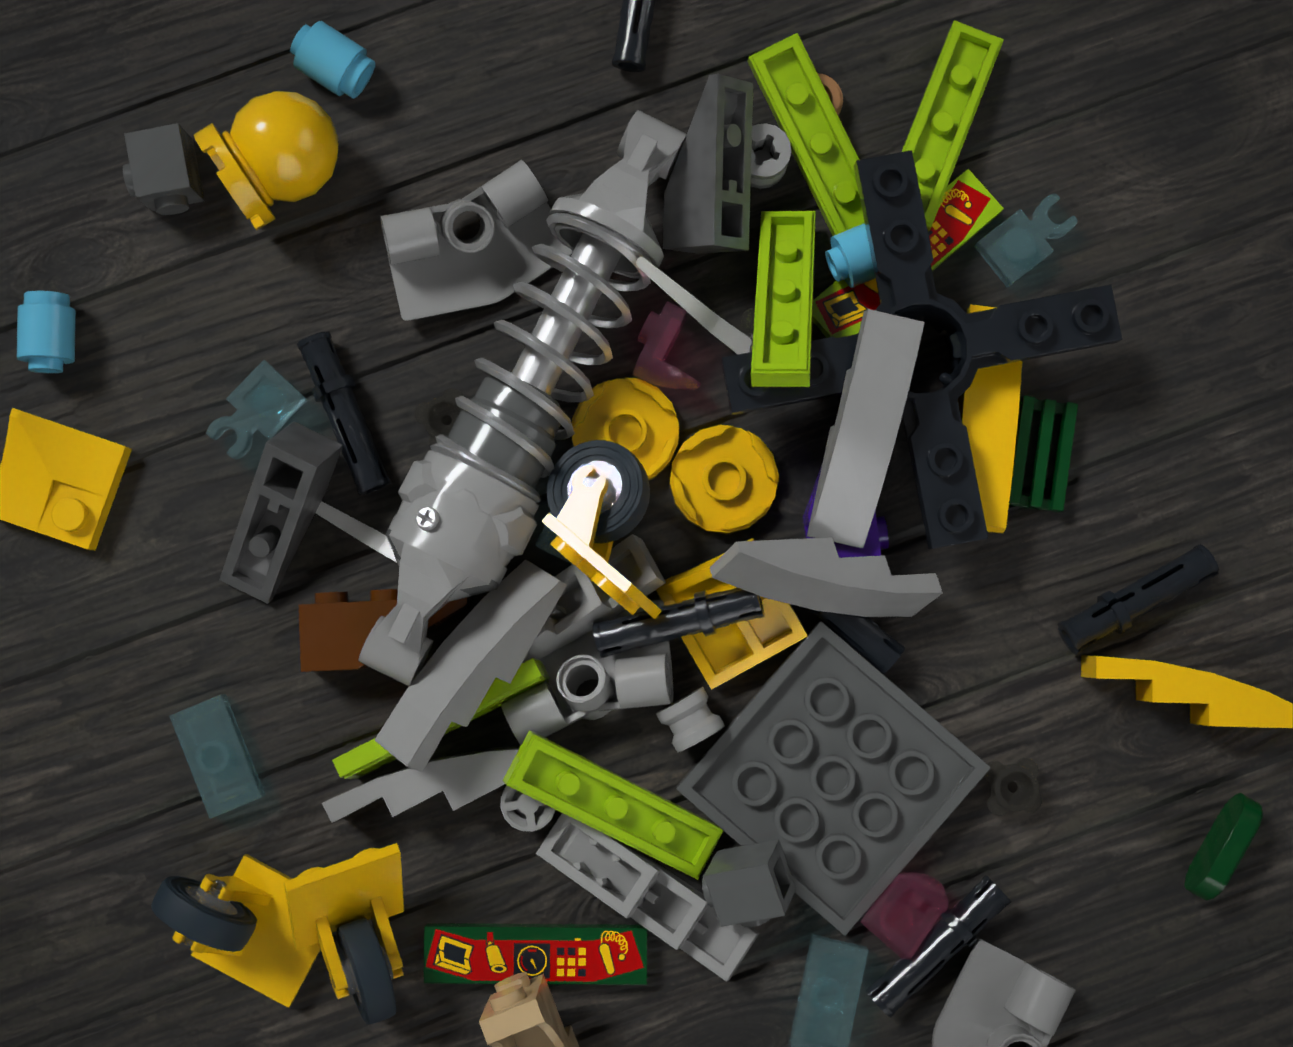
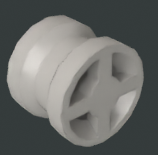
M764 123L752 126L751 187L759 189L769 188L777 184L786 173L792 152L790 140L785 132L775 125ZM762 147H763L762 150H758V151H756V152L753 151V149L756 150V149H758V148H762Z
M704 687L692 691L656 713L661 724L668 725L674 734L672 744L677 753L701 742L725 726L720 716L712 714L708 708L707 701L709 696Z
M509 786L505 787L501 796L500 808L504 819L512 827L520 831L533 832L543 828L551 821L556 809Z

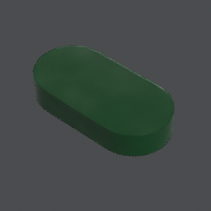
M1238 793L1228 800L1218 814L1188 868L1185 877L1186 890L1205 901L1214 899L1224 890L1260 827L1263 818V810L1260 803L1242 793Z

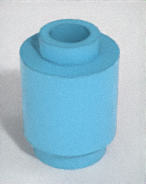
M323 21L316 22L312 27L307 24L304 25L296 34L290 47V52L295 55L294 68L338 96H342L345 93L353 99L356 98L369 82L375 68V61L366 56L367 50Z
M865 223L831 237L832 249L825 251L828 267L837 282L845 280L847 285L853 288L875 279Z
M28 291L24 293V304L18 306L17 360L28 362V371L36 373H62L63 364L75 362L76 310L70 307V296L68 294L54 291Z

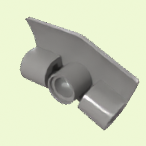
M522 159L462 199H457L449 204L380 216L393 283L403 320H414L490 305L505 299L515 292L513 284L519 282L529 283L552 268L534 255L532 247L535 245H548L569 256L573 253V250L559 241L548 227L546 219L551 211L547 204L548 198L538 180ZM465 211L476 212L480 219L478 233L468 240L456 238L453 232L455 218Z
M661 600L652 601L657 607L664 606V602ZM640 607L635 613L642 612L645 610H643ZM625 610L612 619L629 616L630 613ZM592 630L570 644L539 659L543 662L550 677L548 682L545 681L501 704V707L516 739L522 745L529 730L545 738L582 718L587 720L599 719L611 710L672 704L673 676L670 641L601 658ZM590 679L598 680V685L592 693L586 696H576L578 687L584 681Z
M979 939L975 943L936 1021L932 1035V1047H1008L1010 1044L1018 1041L1026 1042V1047H1047L1076 989L1016 956Z

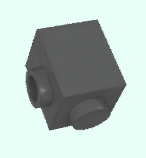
M179 123L124 133L129 163L123 165V177L127 190L132 197L135 196L151 211H156L157 214L161 215L183 213L189 209V204L205 201L194 141Z
M779 839L718 850L702 879L704 898L710 907L715 908L721 927L741 924L743 927H756L766 923L771 918L785 916L796 890Z

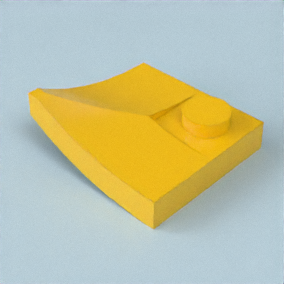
M12 408L0 464V520L95 551L132 448Z
M723 554L666 579V583L656 589L659 597L664 602V606L694 598V593L706 590L708 594L736 588L712 578L710 567ZM761 596L765 617L717 628V634L705 636L701 632L681 637L711 690L808 637L791 604Z

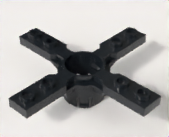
M912 150L857 160L854 165V171L880 299V305L875 311L914 320L922 315L925 316L922 321L931 325L939 334L943 330L947 332L943 338L950 352V371L952 373H942L939 379L944 385L935 392L912 393L908 391L902 414L928 549L988 539L967 427L962 424L957 399L971 386L977 369L1109 345L1123 340L1112 285L1000 305L994 309L967 314L954 300L936 293L931 268L933 255ZM859 334L840 338L828 337L811 341L810 387H752V352L722 357L721 365L731 415L841 395L846 371L852 367Z

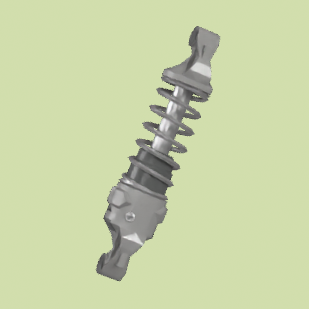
M637 110L628 123L616 155L623 159L595 179L584 193L560 197L555 201L549 212V217L546 219L548 227L559 241L573 250V253L570 257L544 244L532 247L537 258L563 273L551 295L525 282L513 284L514 290L518 295L544 308L532 334L505 320L493 322L497 331L526 345L513 371H507L484 358L474 360L478 369L491 376L483 379L474 398L468 399L464 396L455 398L457 406L462 409L449 435L441 434L435 436L437 444L431 445V450L427 451L424 459L414 461L398 491L402 499L401 505L385 533L399 566L397 605L386 617L381 616L375 623L361 650L358 659L360 663L410 686L419 674L433 644V640L427 638L428 619L450 601L497 590L507 571L506 566L514 556L523 554L537 526L534 515L539 507L536 503L540 502L541 498L535 488L540 478L550 476L551 471L554 469L551 456L556 448L555 440H564L575 434L570 418L561 410L557 400L584 402L594 396L589 379L572 362L585 365H601L613 358L609 342L595 326L619 328L631 322L629 306L618 291H638L646 288L651 283L650 278L636 266L638 257H644L657 268H659L664 258L660 244L645 213L647 189L649 185L660 177L667 180L676 164L687 135L686 133ZM612 272L630 278H638L639 280L636 282H626L610 279ZM602 292L622 312L620 318L610 319L591 315ZM583 331L597 343L603 354L588 355L573 351ZM563 370L577 381L584 389L583 392H570L554 388ZM560 425L565 428L564 430H558Z

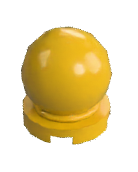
M275 91L252 98L236 113L230 133L224 131L221 135L216 126L211 123L194 134V138L202 152H207L219 169L216 174L246 218H250L256 230L275 220V216L269 206L274 204L273 200L296 202L316 194L332 177L338 158V135L331 117L316 101L295 92Z

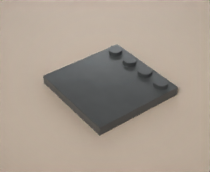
M819 620L807 634L808 637L800 642L680 781L676 789L741 846L779 839L796 888L795 893L846 936L991 767Z

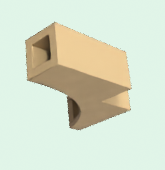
M522 972L495 984L496 993L490 995L479 1020L487 1045L491 1047H579L572 1026L570 1025L565 1028L563 1026L544 974L529 979L527 972Z

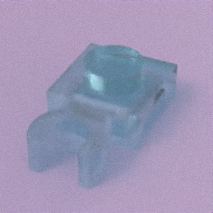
M1057 194L1049 195L1042 200L1034 210L1031 221L1019 209L974 246L1007 288L1054 252L1053 248L1045 240L1046 238L1059 239L1076 225L1078 220L1075 216L1070 217L1062 224H1055L1049 219L1048 210L1060 199Z
M263 360L226 398L237 409L231 417L224 416L214 420L208 427L206 434L210 438L218 440L225 431L234 429L237 434V441L230 447L227 454L233 459H240L251 449L253 443L252 435L257 430L265 437L271 439L308 399L269 362Z

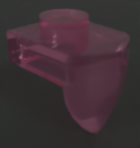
M667 301L660 315L651 311L637 340L645 344L637 360L633 375L661 387L682 390L699 389L701 383L665 362L686 322V310Z
M914 872L899 873L872 904L861 920V923L900 958L911 959L939 916L946 912L949 906L946 890L942 883L932 876Z

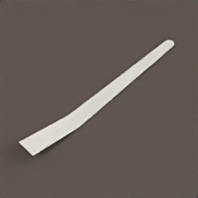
M642 256L637 258L636 266L711 334L736 354L752 352L753 340L719 317Z
M321 501L316 511L317 515L397 563L386 535Z

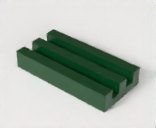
M1025 395L1020 398L1009 505L1057 513L1063 512L1078 409L1077 403H1057V400H1038L1035 397ZM1033 412H1040L1041 419L1030 496H1024L1021 493ZM1059 415L1060 423L1049 499H1044L1054 416Z

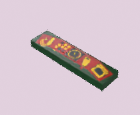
M427 923L424 926V983L497 984L510 976L527 972L529 979L544 974L547 984L647 985V929L642 925Z

